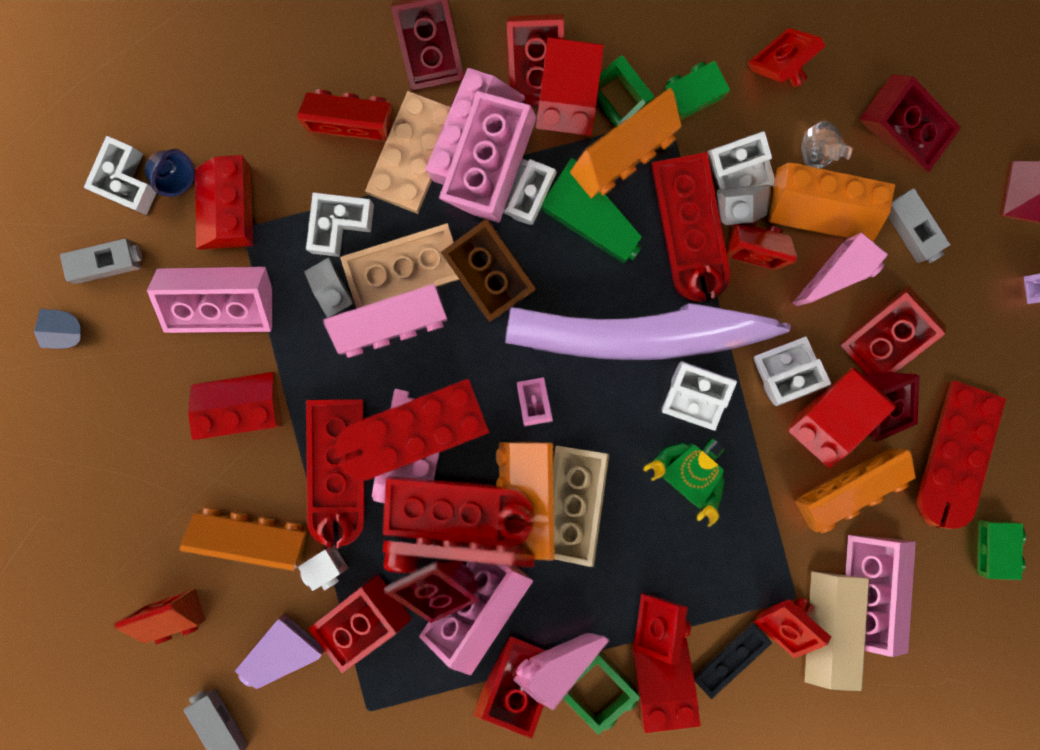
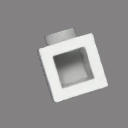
M335 545L298 566L301 571L302 581L307 586H310L312 591L320 586L324 590L339 582L336 576L349 569Z

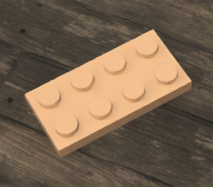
M407 91L365 192L367 195L418 214L432 181L425 169L451 107Z
M448 223L340 257L356 309L428 285L435 284L438 287L459 280L440 253L454 243Z

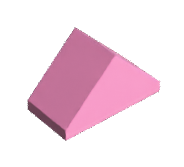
M544 377L517 382L524 426L553 421Z

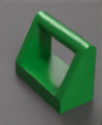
M623 55L614 60L600 74L596 103L615 127H618L655 99V96ZM616 78L619 79L637 103L624 118L620 116L600 90Z

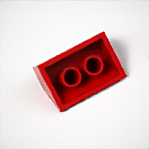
M317 89L315 93L306 92L298 111L297 119L307 132L387 141L391 130L393 108L391 103L382 97L372 96L370 100L359 99L358 95L352 93H343L342 96H335L330 91Z
M243 155L213 157L195 168L197 250L253 246L251 166Z
M275 372L192 384L188 405L192 440L283 426Z

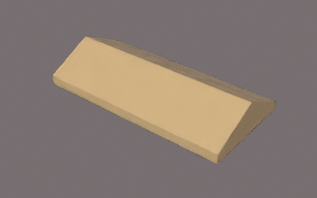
M563 446L555 447L553 495L554 558L556 560L594 567L609 454Z
M816 571L811 572L809 604L812 603L814 609L809 617L832 637L827 646L806 654L804 682L830 690L862 691L869 578Z

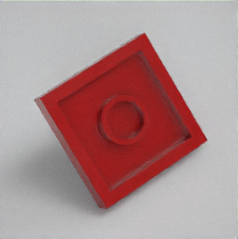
M788 28L752 58L748 65L754 73L781 83L789 79L790 85L797 87L803 84L800 77L804 82L807 80V75L802 66L825 47V44L819 36Z
M641 594L634 650L671 665L680 664L683 637L686 638L691 633V624L686 620L687 607L651 594Z
M799 598L796 604L787 599L758 613L753 621L794 659L827 646L832 637L809 617L814 607L811 603L806 608L809 601L803 598Z

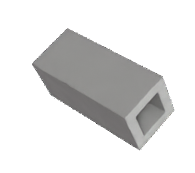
M913 188L892 201L891 212L888 218L916 262L927 260L931 263L943 256L942 250L948 247L950 243L916 190Z
M125 238L60 254L66 282L80 284L141 269L139 261L142 260V253L134 241Z
M215 688L208 693L201 690L189 698L191 703L183 711L206 750H246L248 743Z

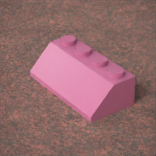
M468 68L425 169L433 182L442 185L445 183L477 91L520 103L524 102L525 96L495 76Z
M477 91L439 197L441 200L472 215L500 223L536 121L531 105Z
M266 267L157 269L147 289L164 333L271 332L272 287Z
M435 284L324 319L323 321L338 354H346L347 358L364 353L362 349L364 347L373 345L374 349L390 345L389 339L400 336L401 340H406L417 336L416 331L427 328L428 332L444 327L442 322L448 321L438 288Z
M848 535L846 575L869 578L865 651L890 657L908 653L916 541L889 537Z
M468 561L466 566L473 571L480 600L433 623L428 622L419 635L449 668L471 675L530 587L533 580L515 565Z

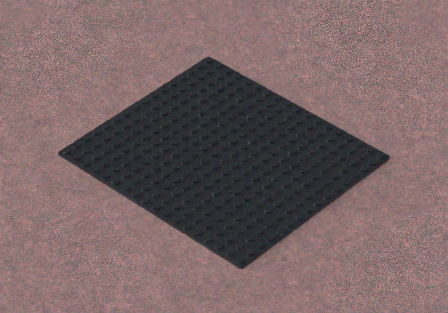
M607 134L523 155L522 159L527 161L533 160L556 170L557 173L548 190L549 193L570 159L573 158L578 161L586 149ZM676 140L664 150L661 146L656 149V156L645 165L640 161L635 165L636 171L625 180L621 177L615 180L616 186L605 194L641 235L638 244L642 247L634 260L628 258L623 264L541 210H539L533 225L514 220L511 216L504 213L500 223L491 221L539 289L513 308L568 318L594 320L658 316L680 311V307L689 303L721 309L718 297L708 301L703 276L699 277L701 290L706 295V300L703 302H692L683 298L677 292L673 283L651 163L681 157ZM433 180L418 214L370 195L360 197L362 199H370L374 204L371 232L343 229L340 257L447 223L453 242H455L483 222L485 218L472 215L441 200L439 197L444 185L433 182ZM311 210L253 225V246H246L251 267H266L271 283L272 330L268 333L306 479V400L364 399V419L391 408L395 389L410 392L409 398L418 399L466 379L470 381L489 433L441 451L434 480L496 486L497 478L499 477V465L496 461L499 442L534 441L553 443V462L556 446L609 454L594 567L556 559H534V567L517 566L533 582L471 675L449 668L419 637L428 621L401 604L412 620L394 636L355 664L365 706L368 711L387 708L487 681L510 636L546 651L585 633L606 637L609 641L602 650L635 642L641 594H651L686 606V620L690 622L691 627L773 606L787 599H795L796 593L731 349L671 359L613 360L565 355L508 344L505 341L511 309L489 322L461 281L457 280L437 287L448 321L442 322L444 327L430 332L427 331V328L416 331L417 336L401 340L400 336L389 339L390 345L374 349L373 345L362 348L364 353L347 358L346 354H338L323 321L327 319V316L316 299L304 272L329 258L352 296L341 258L312 254L306 250ZM681 361L737 381L727 408L724 407L715 431L662 412V407L671 386L672 377ZM544 377L553 421L524 426L517 382ZM714 439L725 449L714 461L724 470L723 477L725 481L722 499L717 510L719 517L710 527H708L709 518L706 515L702 520H697V515L704 507L701 510L662 477L654 481L651 480L655 476V471L652 468L644 471V466L653 462L665 448L681 443L687 445L692 443L703 450L709 441ZM375 478L365 480V525L362 533L352 543L337 548L349 568L336 576L339 582L334 584L339 604L377 574L387 586L414 574L389 572L384 568V541L416 544L417 538L383 535L385 503L374 501L372 498ZM334 521V545L336 546V542L339 540L338 521ZM419 556L416 572L434 563L460 561L466 565L468 561Z

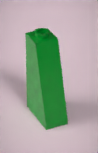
M571 158L544 199L540 210L623 264L628 258L634 260L642 247L638 244L641 235L606 195L602 196L599 192L592 199L570 173L577 163L576 160Z

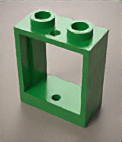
M602 651L598 653L577 681L598 664L624 692L597 717L570 690L562 698L598 735L604 730L612 728L617 722V718L625 711L632 710L640 699L637 687Z

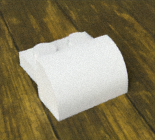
M765 131L708 151L711 175L714 176L718 190L761 185L774 186L775 178L770 164L772 156Z
M522 159L503 213L511 216L514 220L533 225L557 173L556 170L533 160L527 161Z
M807 337L761 353L753 358L764 382L763 388L775 406L831 385L821 360L816 359Z
M681 361L672 377L671 386L662 407V412L715 431L724 407L727 408L737 381Z

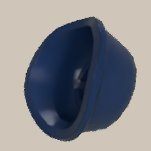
M178 149L157 151L150 156L145 165V175L152 190L162 196H178L187 191L194 181L195 172L190 158Z

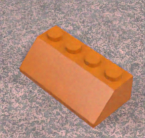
M669 88L585 150L570 173L591 199L599 192L602 196L607 194L616 186L615 180L619 177L625 180L636 171L635 165L640 161L645 165L656 156V149L661 146L664 150L677 139L674 135L682 126L674 92Z
M789 162L776 169L767 223L843 238H850L862 233L874 242L891 212L895 184Z
M534 441L499 442V449L496 452L499 477L497 478L496 486L512 487L523 491L532 500L535 508L533 520L535 522L530 536L523 543L513 547L525 548V554L535 555L534 559L555 560L553 443ZM509 515V518L511 519L524 520L523 517L519 515Z
M889 447L794 501L811 530L817 533L819 531L821 533L828 532L836 527L835 523L843 518L845 520L857 516L860 513L859 509L868 504L869 506H874L885 499L884 495L891 491L896 493L909 486L908 482L915 479L912 455L909 450Z
M204 507L203 511L200 510L193 513L179 551L294 571L304 562L309 529L302 528L303 524L297 522H286V525L276 524L275 519L269 517H259L258 520L248 519V514L231 512V515L220 514V509Z

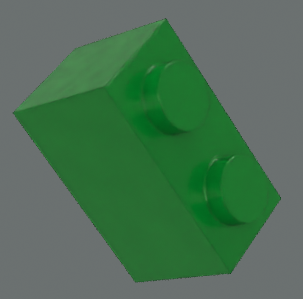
M705 61L690 69V74L684 77L678 74L666 81L667 85L662 93L669 88L674 92L680 120L725 98L729 93L730 89L715 61L706 64Z
M978 520L977 575L987 579L1022 580V572L1025 571L1026 567L1023 557V544L1026 542V532L1023 528V523L1011 520Z

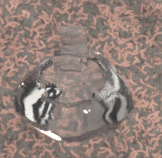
M821 121L810 128L804 134L801 142V151L805 165L819 169L826 167L833 160H840V156L850 159L853 150L852 147L844 144L840 132L832 123L827 121Z

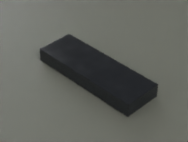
M751 621L693 674L694 681L710 699H713L764 652L772 642Z

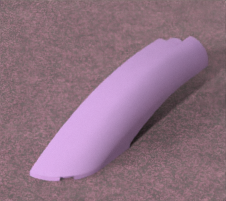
M690 303L680 307V311L658 316L610 320L568 318L511 308L505 343L579 357L613 360H656L697 356L750 345L790 332L791 325L783 322L780 325L778 320Z

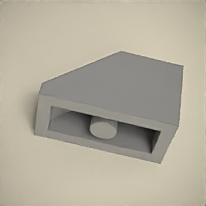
M771 185L716 190L720 221L725 225L753 223L768 215L771 205Z
M329 258L304 271L311 289L327 318L348 312L356 307L352 296Z

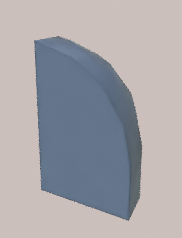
M40 309L34 333L40 348H70L80 341L81 326L77 319L68 312Z

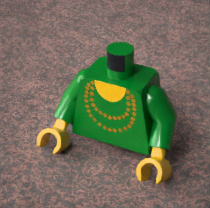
M711 439L703 450L692 443L689 445L681 443L667 447L653 462L644 466V471L651 468L655 471V476L651 480L654 481L662 477L701 510L704 507L697 515L698 521L702 520L706 515L709 518L708 527H710L718 520L717 510L722 499L725 479L723 477L724 470L714 461L725 449L714 439Z

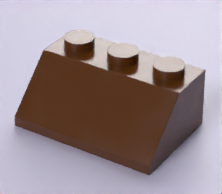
M485 219L440 252L489 322L509 311L539 290L488 219Z

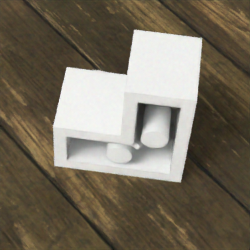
M106 136L84 188L147 215L156 195V192L152 190L150 185L133 178L143 153L132 146Z
M313 193L306 250L312 254L340 257L343 229L371 232L374 204L370 199Z

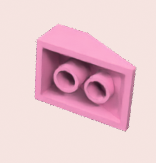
M862 233L844 240L793 301V304L795 306L807 304L856 282L865 280L870 276L875 277L885 264L882 261L888 254Z
M591 633L580 635L531 657L529 661L527 659L524 660L517 668V675L513 680L538 703L553 710L609 640L604 636Z

